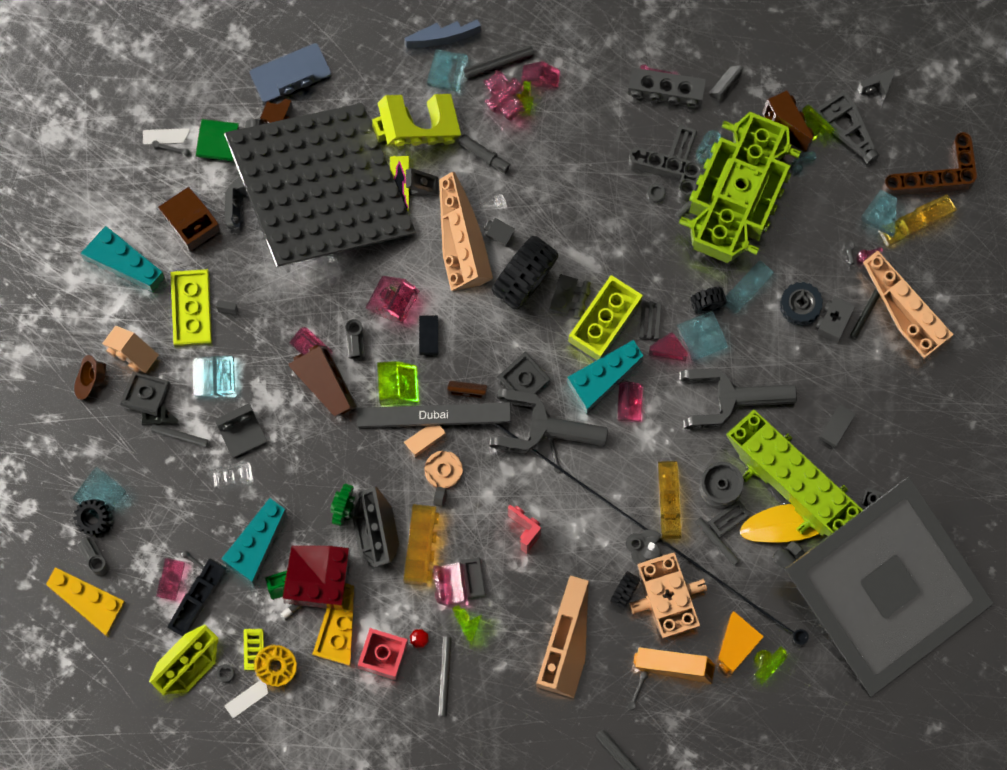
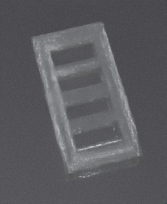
M246 461L209 470L213 489L253 481L251 465ZM233 470H236L237 479L234 477ZM227 471H228V475H229V480H230V481H227V478H226V473H225V472H227ZM217 473L221 474L222 483H219Z

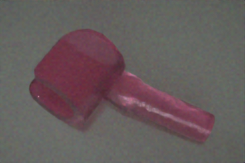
M879 247L868 251L861 250L857 254L858 263H863L868 259V256L873 255L876 251L882 252V248Z

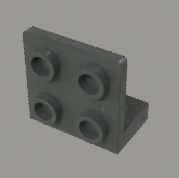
M250 403L214 419L232 458L267 443Z

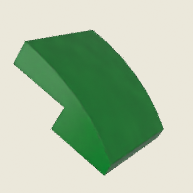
M202 119L197 141L196 157L233 161V156L224 133L238 130L239 123Z

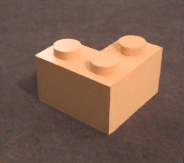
M118 326L113 328L102 343L107 348L106 352L113 357L117 356L122 361L126 360L129 363L128 367L135 372L139 370L146 373L159 356L135 333Z

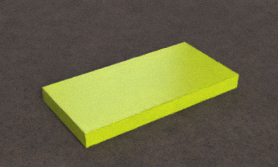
M209 270L170 272L173 345L212 344Z

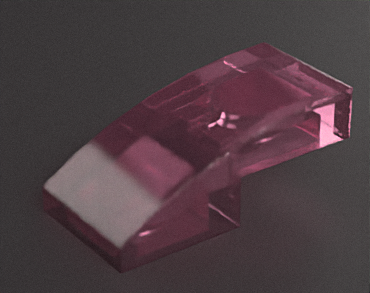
M165 558L156 597L176 601L185 561Z

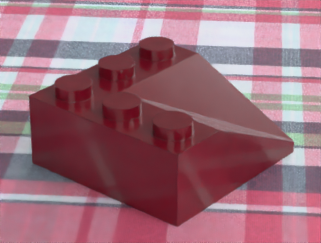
M292 545L285 579L283 602L285 604L342 610L350 555L349 548Z

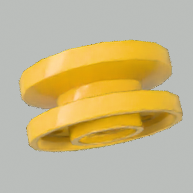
M281 645L264 647L258 652L254 660L256 676L270 686L279 687L287 684L296 672L297 662L295 656L289 649ZM274 660L280 662V668L277 671H272L270 667L271 662Z

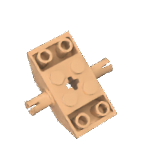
M675 552L637 564L646 596L644 599L629 603L632 614L634 615L649 609L652 612L655 624L662 638L699 627L700 624L691 601V595L707 591L704 579L690 584L685 583ZM666 593L672 595L671 600L664 598Z

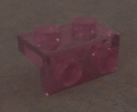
M462 563L433 566L432 578L435 582V599L438 604L450 606L467 602Z

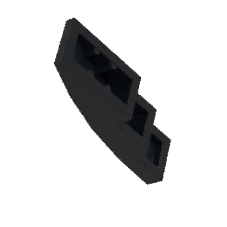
M211 558L208 559L201 574L197 576L189 592L182 599L167 628L180 636L189 631L227 569L226 567Z

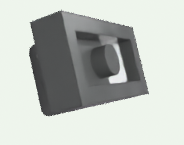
M894 68L860 81L857 88L860 95L873 93L878 88L883 100H885L895 73Z
M413 168L407 169L406 188H409V195H438V176Z

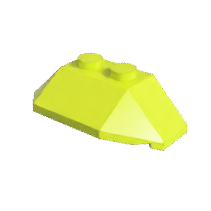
M205 624L184 634L157 662L149 682L162 695L188 692L215 664L219 638Z

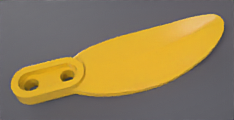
M792 504L779 505L761 511L750 517L740 529L741 536L746 540L764 543L800 541L820 534L810 527L803 534L797 531L796 528L804 521L795 511V507Z

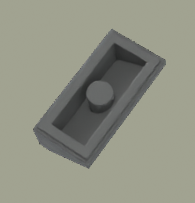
M741 65L729 67L709 94L718 101H721L742 75L743 67Z

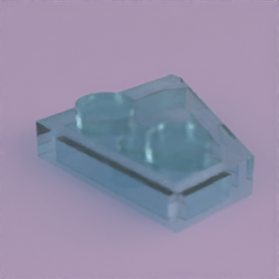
M880 189L862 215L861 220L893 237L895 234L897 198Z

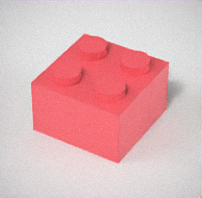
M370 628L358 662V668L397 680L408 646V640Z

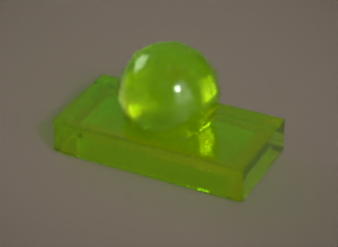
M807 104L802 110L807 127L812 129L814 137L821 133L829 140L833 136L834 128Z
M782 646L773 655L767 650H760L756 653L754 661L760 669L754 675L758 683L763 684L787 658V652Z

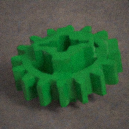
M344 483L340 492L336 491L330 508V513H333L332 524L341 526L345 518H350L355 504V496H352L354 492L352 485Z

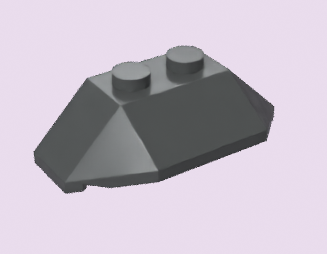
M372 487L359 492V499L352 518L359 554L371 563L373 567H379L393 561L399 546L392 506L378 487Z

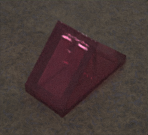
M543 61L523 65L521 84L558 89L560 70Z
M673 332L651 345L648 355L686 362L688 353Z

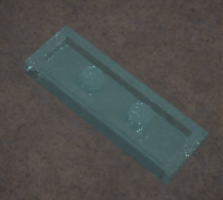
M759 260L726 295V306L737 314L769 280L774 272Z

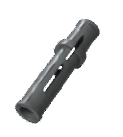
M463 134L459 139V145L483 159L488 166L495 167L503 174L510 168L511 164L501 159L496 152L489 151L466 134Z

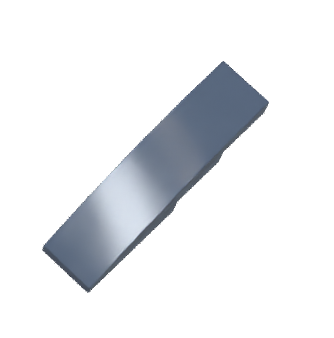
M478 19L462 27L456 21L440 28L437 22L405 37L404 42L406 48H426L445 45L481 33V25Z

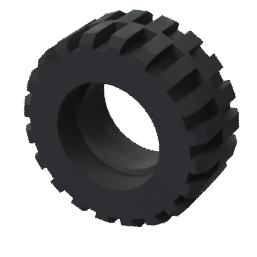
M538 236L530 237L512 257L491 289L493 294L512 309L518 310L552 269L558 259V252Z

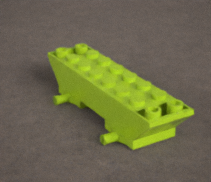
M754 409L726 434L739 454V459L748 468L742 475L743 480L747 482L755 475L766 484L772 485L787 499L804 521L796 528L798 532L800 531V534H803L810 527L822 536H829L863 511L845 494L848 492V488L845 485H842L840 488L835 485L790 443L792 440L791 435L789 436L787 433L785 436H782Z

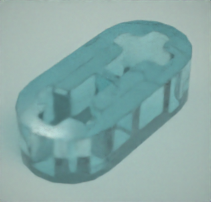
M711 130L705 134L695 155L696 161L699 164L704 165L707 158L711 159L713 153H710L714 142L711 146L708 145L709 138L716 137V143H718L721 137L719 132ZM707 149V157H704V159H702L701 154H703Z

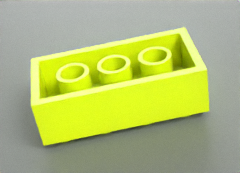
M610 275L570 333L568 342L595 360L604 357L641 304L643 295Z

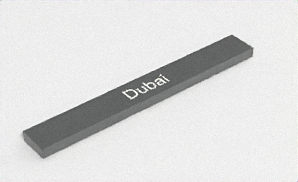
M511 403L357 408L358 428L511 423Z

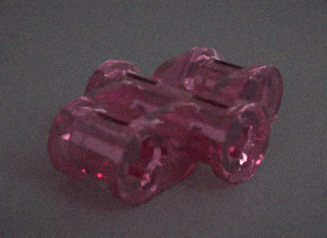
M497 69L496 73L489 79L483 80L485 86L492 94L491 98H486L484 101L493 113H496L497 109L500 108L503 115L511 122L513 117L520 111H525V107L516 96L519 91L522 92L524 89L515 77L509 83L505 75Z

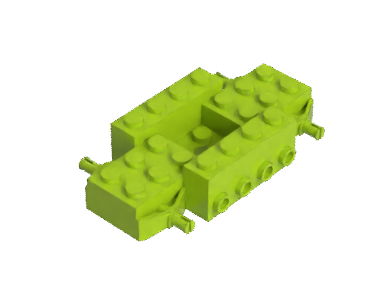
M752 112L746 114L735 124L724 120L721 128L732 131L734 142L720 137L718 143L714 142L710 151L713 155L711 159L707 158L703 167L706 171L704 175L700 174L696 185H699L697 191L693 190L689 201L692 202L689 213L697 215V217L690 220L682 216L679 224L691 229V241L694 250L726 263L734 260L744 251L757 255L759 247L749 244L748 237L759 241L763 231L767 232L771 222L768 221L770 215L774 216L778 206L775 203L777 199L781 200L785 190L782 187L784 183H788L792 174L789 172L791 165L779 160L788 154L799 158L801 151L791 147L789 127ZM743 181L746 187L738 188L736 182Z

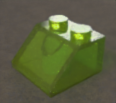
M398 361L377 362L380 405L418 403L416 365Z

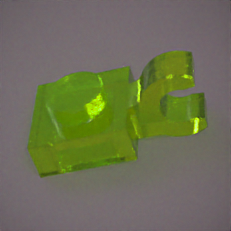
M524 81L521 94H515L512 113L530 116L534 97L529 96L531 82Z

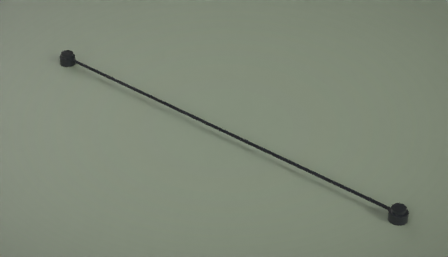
M493 423L511 437L519 439L498 423ZM535 449L531 450L644 530H648ZM661 538L659 539L663 544L793 634L792 640L796 645L803 646L807 643L809 635L805 630L798 629L795 632L666 541Z

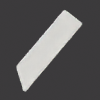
M190 129L143 130V144H152L155 140L159 144L184 143Z
M260 680L227 703L225 708L232 718L267 695V684Z

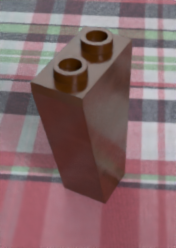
M317 344L309 348L307 354L304 355L302 353L293 357L294 361L288 364L289 367L334 416H342L357 407L327 346H319Z

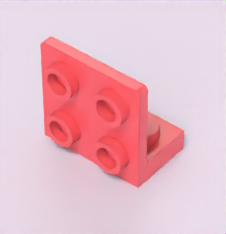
M509 505L508 516L526 529L520 537L521 550L527 554L541 537L540 523L533 517L530 519L524 515L525 512L520 507Z

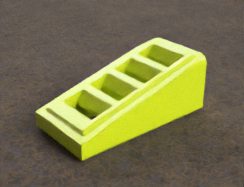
M244 629V670H254V664H248L249 660H255L257 655H249V652H259L264 648L263 629ZM249 636H259V639H249ZM249 644H259V647H249Z

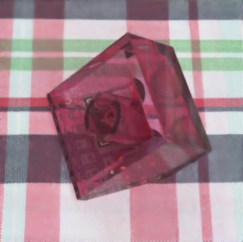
M382 276L365 308L389 321L403 323L420 290L406 279Z

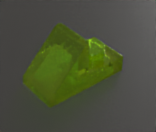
M458 604L452 607V612L469 645H472L479 629L482 615L467 621L469 615L466 609H461Z

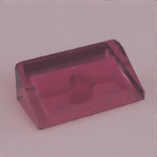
M307 327L300 328L289 342L304 355L309 352V348L317 344L319 346H326ZM327 347L331 354L333 351L329 347Z
M629 381L619 384L617 420L641 422L643 384Z

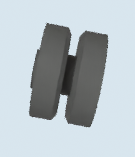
M713 463L702 474L699 487L702 499L713 508L725 509L730 507L741 496L744 484L742 473L731 463Z

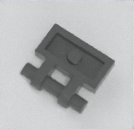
M560 274L549 311L568 316L569 309L575 310L573 317L580 318L586 308L584 304L591 290L589 288L591 283L583 281L582 287H578V279ZM574 293L579 295L577 303L572 302Z

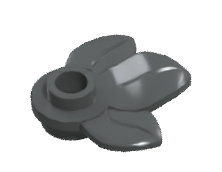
M648 529L644 530L641 534L633 533L628 536L626 547L631 551V557L635 564L662 556L660 548L655 544L661 537L659 532ZM633 540L639 541V545L637 547H634L632 545Z

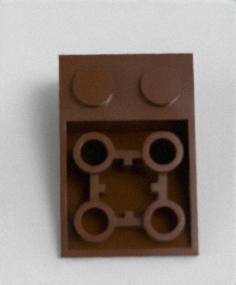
M784 91L767 99L762 112L763 116L789 127L790 143L803 152H808L814 139V133L810 127H807L803 113L797 109L795 98L788 91Z
M187 187L158 207L189 252L221 231L218 222L190 187Z

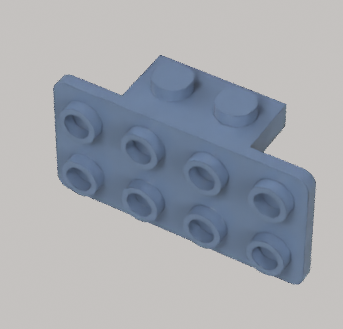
M316 43L250 70V76L264 103L291 94L300 88L307 87L312 83L329 77L331 74L324 56Z

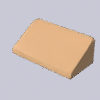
M440 425L426 426L407 439L404 444L416 458L446 436V432Z

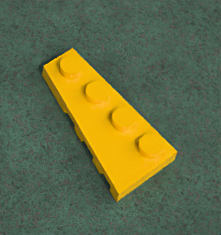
M56 567L46 583L51 590L106 637L125 603L124 600Z
M346 583L342 610L326 609L312 653L313 656L350 666L354 585Z

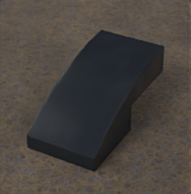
M419 315V355H438V315Z

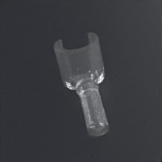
M497 194L493 199L479 203V206L482 208L496 203L498 207H502L507 202L503 195Z

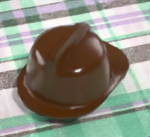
M86 355L83 358L74 384V392L78 399H86L92 388L104 382L106 370L104 362L95 361L91 355Z

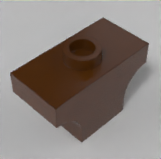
M285 98L278 104L267 101L260 120L263 121V124L291 118L289 115L293 108L292 101Z

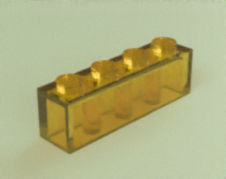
M413 504L404 584L427 586L428 581H432L433 570L429 568L430 562H434L435 558L432 544L437 541V532L434 531L435 524H439L440 513L436 512L435 506Z

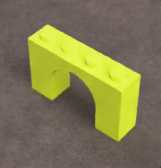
M434 94L427 101L431 119L430 129H423L412 123L407 115L402 95H385L378 102L387 144H395V146L405 144L417 146L423 143H428V145H435L437 143L453 144L461 136L451 94Z

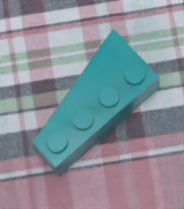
M107 226L80 253L84 261L95 264L99 268L129 280L131 283L152 293L165 279L161 270Z
M632 340L567 377V384L586 415L642 363L643 354L635 341Z
M269 498L221 558L226 566L253 586L287 515L286 510Z

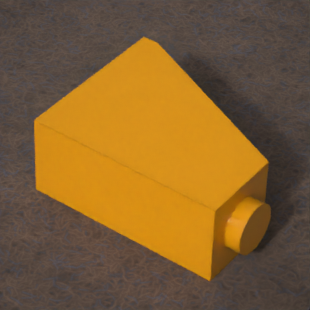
M734 611L730 615L717 660L718 667L727 674L729 672L731 675L764 637Z

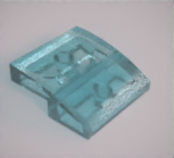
M713 311L677 324L683 343H685L692 361L728 347Z
M215 356L193 359L194 396L198 398L210 395L224 396L235 394L234 357Z
M96 467L78 489L73 500L80 505L83 501L99 499V501H104V505L109 506L107 510L112 512L115 509L114 506L127 492ZM93 509L88 511L96 519L99 520V514L97 513V511Z

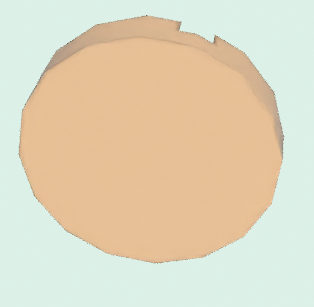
M438 451L432 454L427 459L424 467L428 483L435 488L450 489L456 486L463 474L462 463L459 457L449 451Z

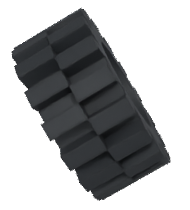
M720 286L701 290V292H697L690 297L695 314L712 312L727 304L723 288Z
M91 499L83 501L77 506L78 510L74 511L76 517L73 518L77 520L75 526L80 527L78 529L80 532L84 531L83 534L94 535L107 530L106 527L110 526L108 522L112 521V517H109V514L112 513L111 510H107L109 506L104 505V501ZM91 509L99 514V520L94 525L87 521V513Z
M627 571L617 586L610 602L625 609L641 578Z

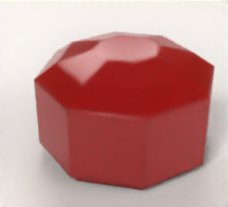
M423 629L414 630L410 635L411 645L416 649L424 648L429 643L428 633Z

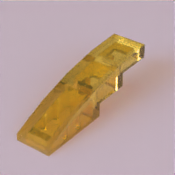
M948 194L916 208L913 212L898 218L895 222L880 228L878 232L886 246L889 247L954 213L956 208Z
M677 461L658 462L661 537L662 539H681Z

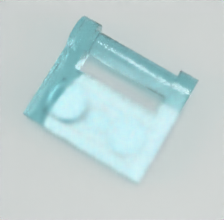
M436 49L427 86L459 92L461 87L459 83L468 56L463 53L456 54ZM452 61H456L457 65L453 81L447 82Z

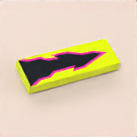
M390 156V171L407 211H409V188H406V170L409 169V156Z

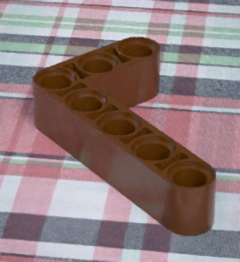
M961 132L954 139L952 150L955 169L891 174L886 177L883 184L884 193L888 196L970 189L977 178L971 136L966 132ZM958 141H964L966 146L959 145ZM965 158L969 163L964 164L960 159ZM963 176L970 177L971 181H965ZM944 178H950L952 183H947ZM930 179L934 184L929 185L925 180ZM907 181H913L915 186H909ZM893 182L897 187L891 188L888 183Z

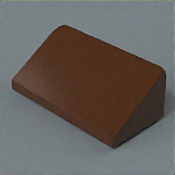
M449 381L447 392L448 395L486 399L487 385Z

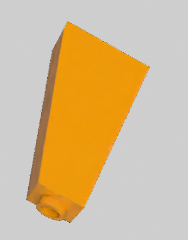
M638 648V653H635L634 656L635 667L640 671L709 684L713 683L715 664L707 656Z

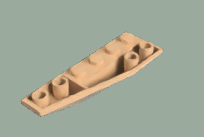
M451 172L439 179L442 250L451 291H458L480 286L492 280L493 276L485 243L472 206L456 173Z
M876 251L863 262L898 330L924 359L937 353L951 342L953 333L879 251Z
M570 575L536 683L538 688L571 698L575 697L585 663L588 580Z

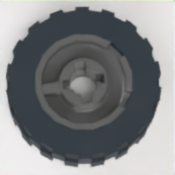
M796 282L784 290L780 301V311L784 319L786 318L789 323H793L796 326L809 325L821 313L823 307L822 295L812 284ZM803 301L805 305H803V307H800V304L798 302Z

